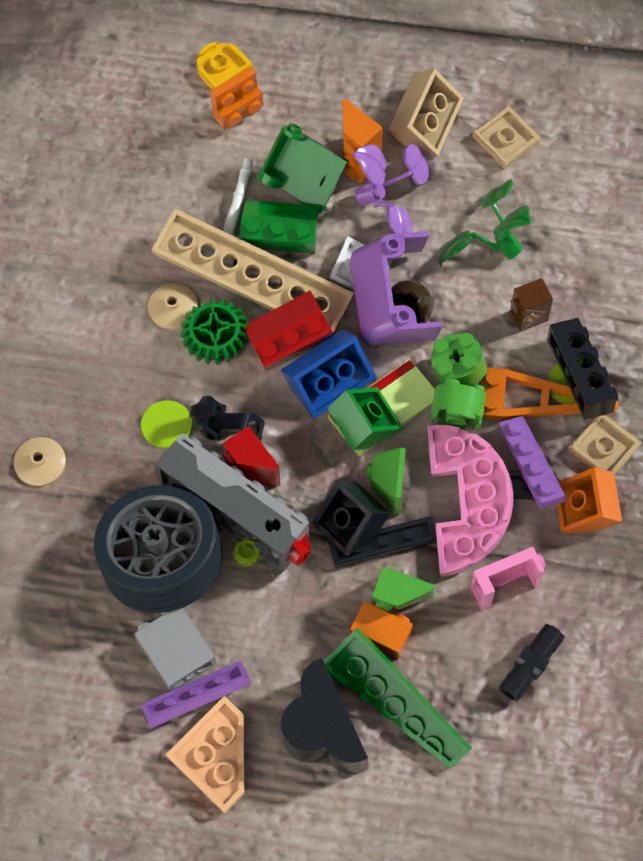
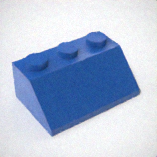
M344 329L281 369L291 391L313 419L326 412L327 408L345 390L360 389L377 378L357 337Z

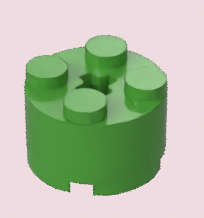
M470 333L451 334L443 339H438L434 343L431 362L440 384H444V379L451 378L458 380L463 385H479L482 378H485L487 364L481 346Z
M444 379V384H439L435 387L430 419L433 421L436 418L438 425L456 426L461 430H465V426H473L472 430L481 428L486 401L485 388L477 384L463 385L456 379Z

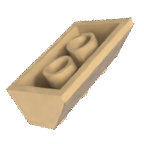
M435 68L415 72L389 126L388 132L404 146L415 144L421 152L438 156L464 97Z

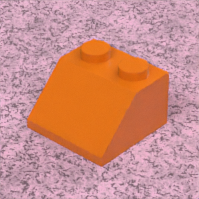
M593 467L558 482L565 494L564 502L557 504L561 533L603 530L622 522L613 472Z

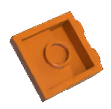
M251 66L210 90L213 117L223 130L236 126L243 118L254 115L264 106L263 93L257 87L256 72Z

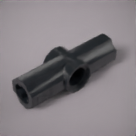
M546 623L532 643L523 649L514 663L515 666L499 686V690L506 697L518 703L534 679L537 680L550 662V657L556 652L565 638L560 630Z

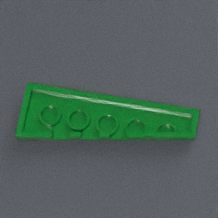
M359 627L324 660L331 676L345 687L348 686L359 694V698L377 708L381 715L388 720L391 719L400 726L404 733L417 740L423 748L450 769L472 749Z

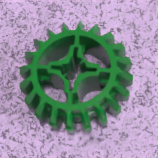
M212 298L210 304L206 305L202 300L200 303L201 307L198 308L193 305V313L186 312V321H182L181 326L183 330H181V338L184 339L183 346L188 348L190 356L196 354L195 358L198 362L205 358L207 365L211 360H215V364L219 365L220 359H224L225 362L229 363V356L237 358V350L244 351V343H247L249 340L245 330L248 327L246 324L247 318L246 316H241L242 310L240 308L234 309L232 302L225 306V300L221 299L219 304H215V300ZM219 318H223L229 322H223L219 320ZM214 325H216L217 330L216 339H214L213 333ZM230 339L225 344H222L223 341ZM201 342H209L212 346L205 345Z

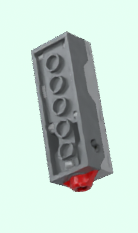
M181 433L155 464L160 485L181 487L193 492L206 503L213 514L217 526L238 541L254 540V545L260 550V556L283 573L291 562L295 565H301L309 556L311 549L307 517L298 510L292 511L279 496L274 495L272 497L265 492V488L255 480L251 482L245 478L243 472L236 466L232 465L230 467L225 464L222 457L216 452L205 450L196 438L192 436L188 438ZM245 544L247 547H249L251 550L255 552L254 547L252 545Z

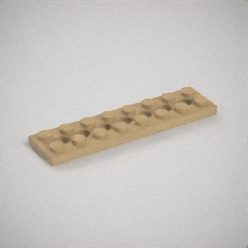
M175 208L151 250L152 254L271 311L293 300L290 295L293 290L299 289L304 293L311 290L316 301L323 300L326 302L327 308L322 312L333 333L337 330L354 297L353 292ZM184 236H188L193 240L191 245L186 247L181 246L178 241ZM205 247H211L215 250V253L211 257H204L201 254V250ZM232 257L236 259L237 264L235 267L228 268L224 266L223 261L226 258ZM250 268H255L260 274L257 278L252 279L246 276V271ZM271 279H279L282 282V286L279 289H272L268 286V282Z

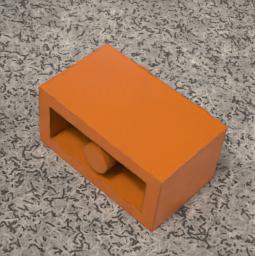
M364 601L350 628V634L359 627L381 652L399 659L412 633L413 624L410 623L409 618L402 614L396 613L393 615L377 607L376 602L369 604Z

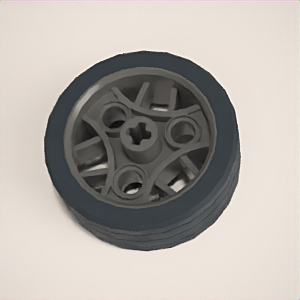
M170 485L147 486L126 494L107 509L100 519L94 535V553L106 585L113 596L120 602L137 611L163 613L188 606L211 588L219 575L223 562V547L212 512L202 499L193 492L181 487ZM133 551V556L120 557L122 554Z

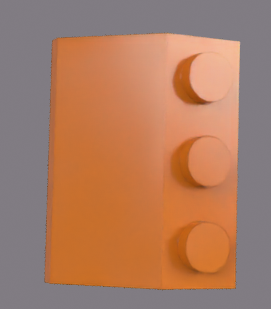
M345 98L342 101L343 158L349 162L344 172L350 179L357 180L360 184H363L367 177L360 163L352 154L357 149L366 145H375L382 152L383 128Z

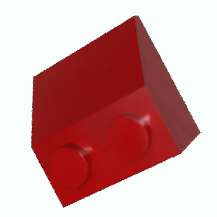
M249 426L223 442L224 453L222 456L225 464L230 467L233 465L243 472L244 477L251 482L255 480L261 485L271 487L281 485L279 465Z

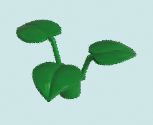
M512 179L492 189L480 203L482 208L491 205L500 222L493 231L494 235H496L494 238L496 243H492L475 232L471 233L469 230L462 232L451 239L443 248L439 256L440 267H442L445 260L463 250L474 238L492 247L495 252L500 249L508 260L514 258L523 250V246L510 230L532 223L529 207L527 205L521 206L507 215L505 219H503L497 207V201L504 198L512 189L514 183Z

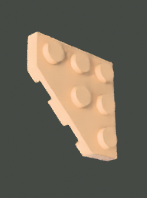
M225 696L166 754V757L224 814L245 794L244 714Z

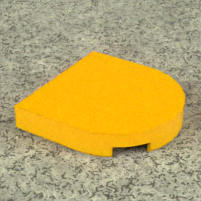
M212 42L207 44L199 51L196 62L199 76L211 90L250 66L254 69L251 61L232 43Z

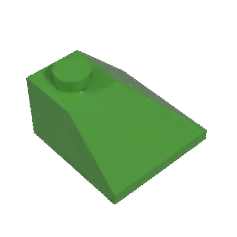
M397 448L374 454L373 463L367 464L366 479H371V489L394 515L398 516L400 513L406 448Z
M383 566L372 599L377 602L376 606L391 611L393 607L399 610L434 597L435 585Z

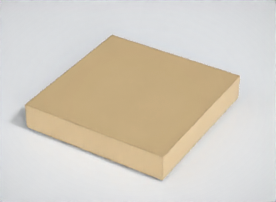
M510 106L506 107L472 134V137L504 169L541 142V137Z
M607 415L596 417L569 447L568 451L588 467L610 471L615 476L639 449L642 442Z

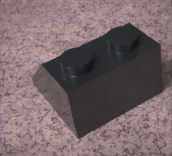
M337 481L312 523L345 556H349L378 534L389 517L390 512L357 481Z

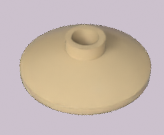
M177 283L166 284L152 293L148 302V312L152 321L159 327L177 330L182 328V321H186V312L193 313V305L198 307V301L193 291L188 287ZM169 301H177L174 305L168 304Z
M36 437L26 441L19 447L14 457L16 474L23 482L31 486H46L55 482L62 475L66 465V457L62 447L56 441L46 437ZM36 456H43L41 461H34Z

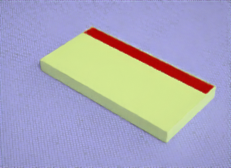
M410 359L368 387L379 388L402 426L432 406L435 388ZM329 414L328 419L345 439L339 427L333 422L331 414ZM369 449L354 450V452L359 457Z

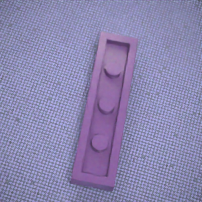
M520 416L499 422L498 429L539 509L564 502L565 494L524 417Z
M240 660L140 705L150 728H153L234 691H238L250 685L251 681Z

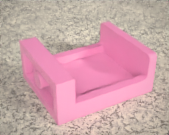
M531 547L475 570L470 588L481 611L491 607L495 593L494 588L525 575L529 576L534 588L540 586L544 569L546 568L545 561L540 553L536 554L534 548Z

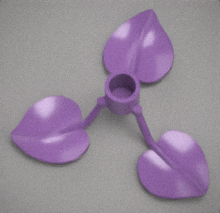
M415 144L405 147L403 157L409 171L384 182L386 161L381 150L375 145H366L357 149L352 155L360 163L364 174L370 182L356 188L355 196L357 202L361 206L373 203L374 207H389L387 209V219L392 234L412 233V222L405 208H397L395 203L381 202V200L385 197L384 187L412 175L416 185H422L427 182L429 167L419 147Z

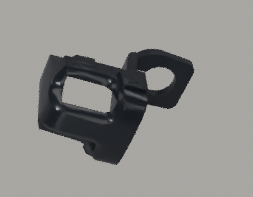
M202 396L200 401L190 408L189 417L195 421V425L201 430V435L209 440H219L221 431H242L249 426V422L253 421L257 425L255 435L260 441L262 439L265 422L255 413H225L226 405L219 403L212 396Z

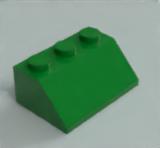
M246 200L242 213L239 238L262 250L315 254L320 206Z

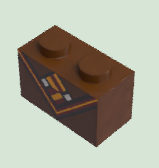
M543 278L514 288L513 297L510 300L511 308L508 311L511 322L514 325L517 324L521 332L548 321L553 298Z

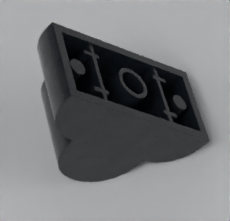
M317 659L308 665L302 674L300 681L301 697L293 700L282 714L281 730L284 746L293 758L301 762L315 763L327 759L329 764L341 773L358 774L368 770V756L323 659Z

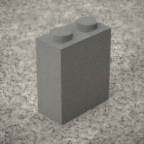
M183 608L161 613V617L153 622L147 621L138 627V631L134 633L137 642L169 691L183 686L217 664L215 656Z

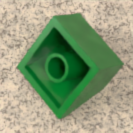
M378 387L345 390L327 408L333 422L339 427L346 443L352 450L369 449L404 429Z

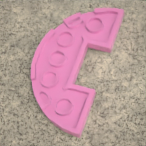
M428 425L432 476L440 477L454 474L458 476L461 520L436 523L440 575L444 577L471 568L489 555L497 546L510 522L513 509V488L503 460L483 438L475 433L472 434L461 430L456 426Z

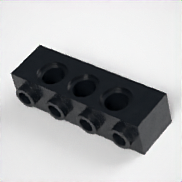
M579 317L550 324L547 341L583 419L587 420L613 413L615 404L618 401V393L616 388L610 385L607 369L605 366H601L599 362L597 348L591 345L587 328L582 326Z

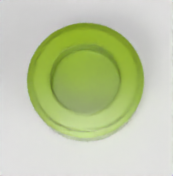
M242 540L235 545L234 557L240 565L251 566L259 560L260 550L254 545V540ZM245 544L252 545L254 547L255 552L251 550L249 547H247Z

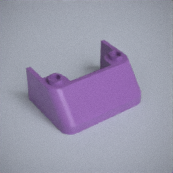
M428 232L389 234L356 249L352 253L349 263L359 335L365 344L385 345L435 341L443 327L442 322L417 324L416 315L410 307L405 305L394 306L387 260L400 258L403 253L422 252L429 237Z

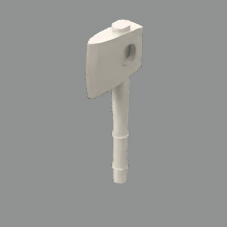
M244 159L236 190L233 193L232 204L227 213L223 228L224 232L232 236L235 234L242 201L245 198V190L251 175L253 165L251 159ZM205 247L201 250V254L204 257H211L215 253V250L211 247ZM232 257L226 258L223 264L228 268H232L235 265L236 259Z

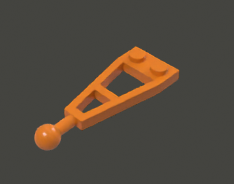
M488 367L485 378L483 377L480 381V385L485 388L484 393L486 394L484 419L510 420L520 416L535 418L581 414L569 386L508 369ZM506 380L541 390L540 406L504 409ZM549 392L573 398L574 404L548 406ZM618 401L615 404L613 413L618 409Z

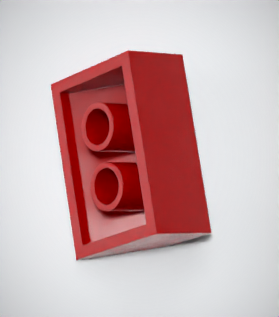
M311 290L247 324L248 327L245 328L262 365L267 371L334 335Z

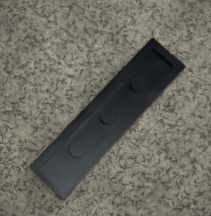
M431 516L381 528L377 535L349 556H345L331 541H329V548L335 569L436 544L437 536Z

